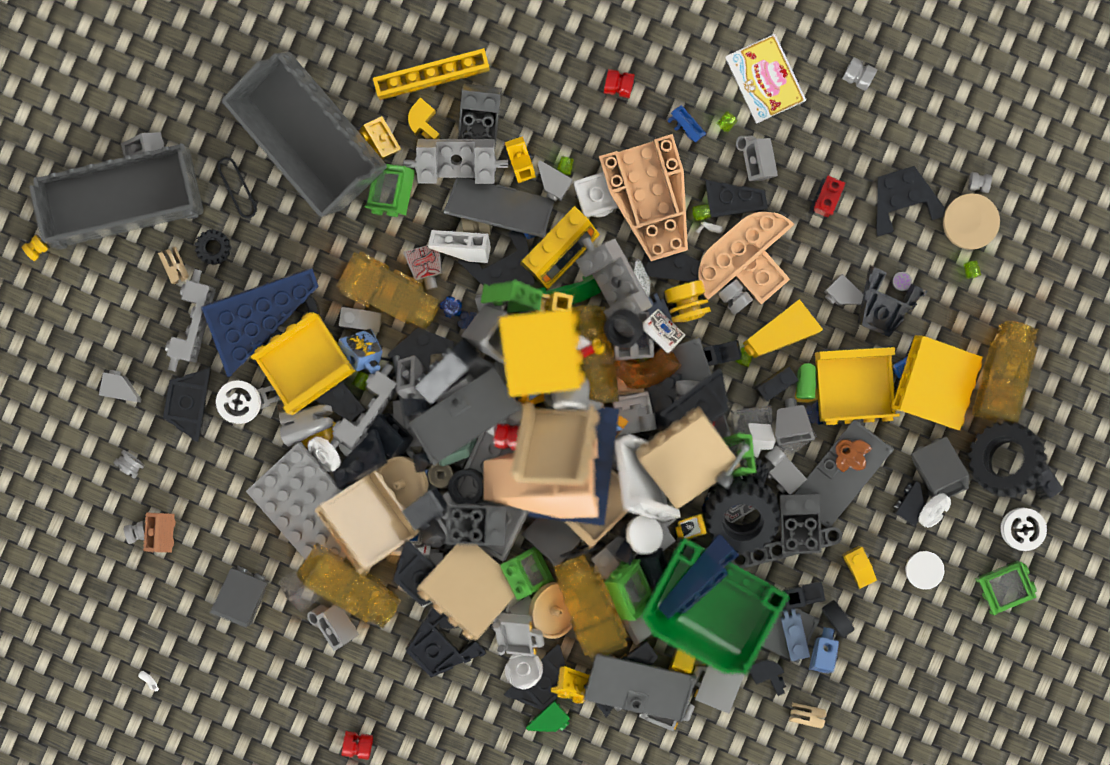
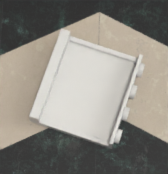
M633 435L622 436V439L615 441L624 509L663 522L679 518V509L668 506L666 495L639 461L635 453L642 444L648 442L638 439Z

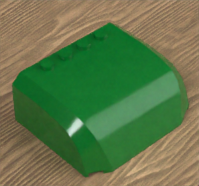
M682 537L655 586L641 617L653 635L723 674L746 675L789 596L786 592L730 562L724 567L729 574L686 613L680 614L676 612L668 619L659 609V605L706 550V548Z

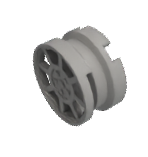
M122 450L123 456L116 458L113 463L117 467L119 465L120 470L125 474H132L131 477L136 478L137 472L140 470L139 468L143 469L145 465L131 453Z

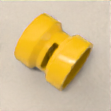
M38 235L32 237L31 242L25 243L21 247L33 261L37 260L41 253L49 250L47 244Z

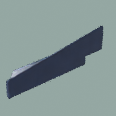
M718 535L659 605V609L668 619L676 612L680 614L686 613L729 574L724 567L738 557L739 554L721 535Z

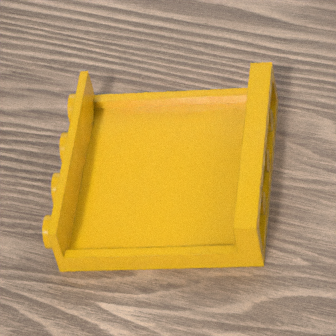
M573 308L513 316L504 315L499 318L509 396L580 389L583 386L582 383H585L584 371L580 369L583 358L582 353L578 352L577 344H580V335L575 329L578 319L577 313L573 312Z
M314 312L305 314L299 323L288 326L286 332L282 335L274 336L269 344L260 346L254 351L255 354L251 356L259 364L284 403V410L290 415L296 414L355 372L321 317Z
M914 335L891 409L906 412L949 427V429L960 431L965 421L966 409L970 405L972 390L976 386L977 374L982 367L983 357L925 336Z
M895 347L816 352L815 362L820 422L826 421V425H836L838 420H845V424H851L854 419H863V423L875 422V418H882V421H894L893 417L900 416V414H896V410L891 409L895 399L892 355H895Z

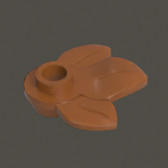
M847 439L840 440L835 447L838 455L835 461L836 466L842 472H845L849 467L855 470H864L866 460L863 455L872 450L871 446L863 440L853 442ZM845 447L849 448L848 451L843 452Z

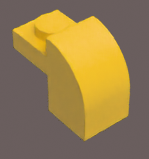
M419 98L409 111L408 122L410 128L416 136L422 130L421 135L424 138L439 139L441 137L440 134L427 124L435 115V109L422 98Z
M523 136L505 142L517 182L521 183L535 178V171Z
M553 292L551 295L542 294L540 310L528 312L540 313L569 309L572 306L573 296L559 292Z

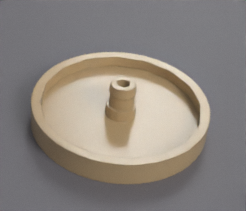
M965 194L954 199L946 208L943 216V228L948 239L956 246L967 250L979 249L988 245L996 237L1000 227V216L996 206L991 200L979 194Z
M405 456L390 458L387 460L388 463L377 470L383 476L387 487L395 493V498L399 504H402L405 509L428 492L427 475L425 471L421 473L415 471L412 458Z
M551 582L542 586L533 596L529 606V616L532 617L533 629L541 630L543 637L549 639L559 638L568 633L574 626L579 613V600L575 591L571 587L566 588L563 583Z

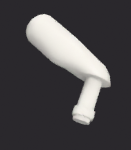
M701 222V226L695 231L699 234L705 227L711 232L721 233L722 226Z
M144 671L139 672L138 677L144 680L151 690L157 692L159 688L154 679Z

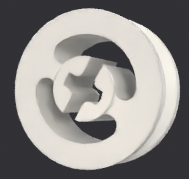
M231 381L219 390L216 397V407L219 414L225 420L243 424L256 417L261 407V398L256 388L244 381ZM243 388L248 391L251 400L248 401V398L242 394L235 393L228 397V394L234 389ZM240 396L243 404L238 406V411H244L247 407H249V411L242 416H233L228 412L226 404L229 403L231 409L237 410V404L234 401L238 400Z
M1015 508L1009 511L1001 522V535L1004 541L1012 548L1022 551L1033 550L1040 546L1046 537L1047 527L1045 520L1038 512L1032 509ZM1028 516L1031 517L1036 524L1035 536L1029 540L1034 530L1015 531V535L1021 538V541L1017 542L1011 534L1013 521L1018 518V521L1013 526L1016 529L1023 528V526L1033 527V524L1026 520Z

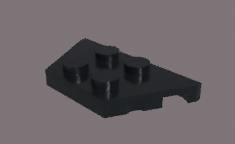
M418 327L390 351L387 356L392 358L399 355L401 360L415 355L426 367V372H429L431 370L429 368L430 355L443 354L449 347L452 349L454 341Z
M208 368L169 380L163 415L166 421L173 424L196 442L200 441L211 369Z
M720 368L663 410L660 413L661 416L672 422L680 421L688 412L700 407L708 421L713 424L730 411L723 371Z
M406 539L393 581L419 605L429 604L431 601L429 599L427 601L418 594L420 591L417 588L437 566Z
M557 644L541 659L543 673L540 680L534 686L527 689H519L512 685L504 693L505 697H510L542 711L558 697V694L551 692V688L558 686L560 667L566 666L561 646Z

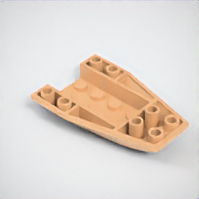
M673 134L654 139L653 142L627 150L615 151L599 156L609 192L650 261L687 251L684 170Z
M598 438L592 442L593 456L592 459H589L590 473L586 477L585 484L516 482L511 474L515 452L485 460L484 500L558 518L598 517V497L594 496V458H598Z

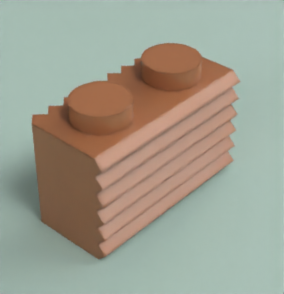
M146 513L143 550L147 552L172 553V547L174 546L173 530L176 524L175 514Z

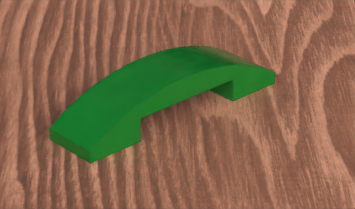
M593 275L582 276L583 281L547 291L545 287L538 288V290L543 291V294L551 295L553 292L572 295V305L601 292Z

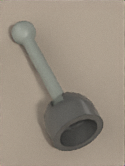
M747 444L742 446V451L728 472H721L715 479L726 488H729L732 484V471L744 453L749 451Z

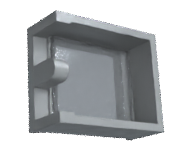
M642 312L638 315L642 323L650 317L649 312ZM628 323L615 327L622 336H633ZM643 330L642 336L633 346L629 348L614 346L615 360L654 357L653 339Z

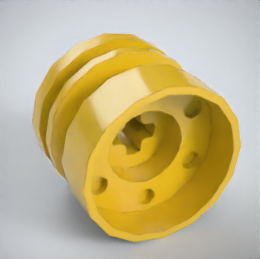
M702 280L679 285L664 291L667 303H676L677 307L672 308L669 312H679L678 316L671 318L673 323L699 319L711 312L710 307L701 309L700 306L709 303L708 300L698 299V296L705 293Z

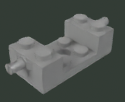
M418 139L415 160L404 159L403 161L405 167L415 168L418 183H437L438 178L458 177L475 178V184H494L496 168H508V160H496L495 139ZM453 155H460L462 160L454 162L451 157Z
M590 237L582 240L587 252L584 256L577 259L576 262L584 277L593 275L610 306L609 309L604 311L607 319L614 311L619 309H628L639 315L653 307L616 239L596 247L592 244ZM615 277H617V278L620 279V281H621V286H620V287H618V286L615 284V282H614ZM616 320L614 322L615 327H617L627 322L622 320Z
M194 269L192 280H186V284L182 285L180 291L183 300L196 304V307L193 306L190 314L192 318L191 326L188 325L185 336L187 340L171 337V340H168L165 351H167V356L171 358L168 370L175 372L178 360L180 359L197 363L207 325L201 306L212 303L216 289L210 286L200 284L202 271Z
M387 363L381 372L377 371L367 379V390L376 398L370 401L368 412L366 414L362 413L356 422L358 424L357 427L346 419H343L341 422L338 421L332 429L334 437L330 443L334 449L339 444H343L353 451L367 435V431L377 415H381L397 392V383L387 377L393 369L390 364Z
M672 519L669 522L657 520L663 531V540L659 547L663 548V551L676 541L668 530V526L676 521V519ZM617 536L591 557L599 571L597 575L590 579L595 586L601 580H606L610 573L620 565L621 561L614 555L624 541L622 538ZM638 552L636 554H632L633 559H635V556L638 554Z

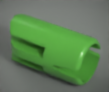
M806 363L799 367L797 372L796 397L799 399H814L816 368L813 364Z

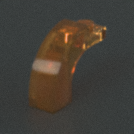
M663 348L654 357L640 364H629L620 360L613 364L617 377L629 389H643L656 385L670 377L682 366L674 352L670 351L667 353Z

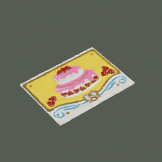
M775 34L725 57L756 124L806 101Z

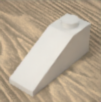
M431 230L428 244L430 249L468 262L488 263L491 249L489 236L483 233Z

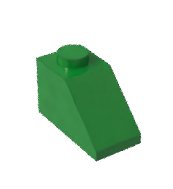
M554 700L526 725V729L528 731L556 732L558 729L562 731L569 725L568 720L570 716Z

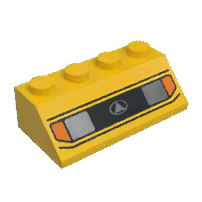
M574 206L520 264L548 290L586 250L582 240L590 237L593 243L600 234L589 219Z

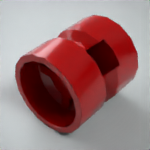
M608 69L604 93L610 95L618 93L619 97L630 99L635 74L627 72L620 74L618 70Z
M499 423L494 434L495 447L499 449H509L511 447L512 450H516L520 425H514L512 428L509 424Z
M346 731L342 756L353 757L357 755L360 759L369 760L373 735L362 733L358 736L356 732Z

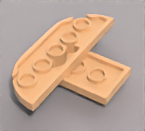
M775 212L753 213L737 223L714 243L701 259L698 269V280L703 282L705 288L704 297L709 300L736 276L760 305L763 304L790 280L765 250L795 224L785 216Z

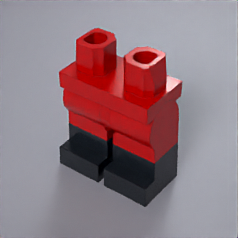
M829 175L826 179L823 178L816 192L817 196L814 197L808 213L825 220L830 215H833L846 183Z

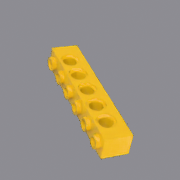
M483 48L374 77L373 81L379 100L485 73L490 71L485 49Z

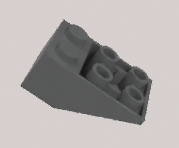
M464 83L461 96L458 139H495L496 147L502 88Z
M780 495L782 554L822 553L820 495Z
M499 503L447 505L446 544L505 546L506 505Z

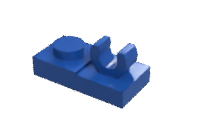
M682 105L671 112L673 116L668 119V122L676 120L678 125L674 129L678 130L683 127L686 131V136L690 140L697 142L706 135V132Z

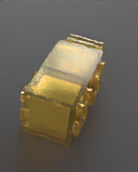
M361 251L359 254L354 252L336 286L340 289L339 293L367 308L371 305L406 324L411 322L426 330L439 309V299L428 295L421 282L396 269L393 272L388 270V265Z
M598 305L571 307L573 312L577 313L578 324H575L576 332H579L580 336L591 342L590 345L592 346L595 339L600 340L599 346L604 344V352L602 354L594 353L584 358L583 363L580 364V369L584 371L585 378L589 383L588 399L601 404L619 402L614 345L608 341L604 332V325L607 321L604 313L606 307H599Z
M1005 321L999 325L998 337L990 344L971 415L994 422L999 421L1003 423L1004 421H1011L1015 423L1019 421L1038 349L1034 347V340L1037 338L1035 335L1038 333V329L1016 321Z
M318 542L296 573L303 586L364 622L368 623L370 620L377 625L379 624L382 628L391 620L401 603L399 597L393 591L386 588L378 578L366 571L360 574L351 562Z
M585 555L570 559L554 567L558 578V586L572 617L570 622L585 656L589 654L591 661H594L596 653L606 656L626 647L625 638L628 637L602 576L600 572H595L593 566H589Z

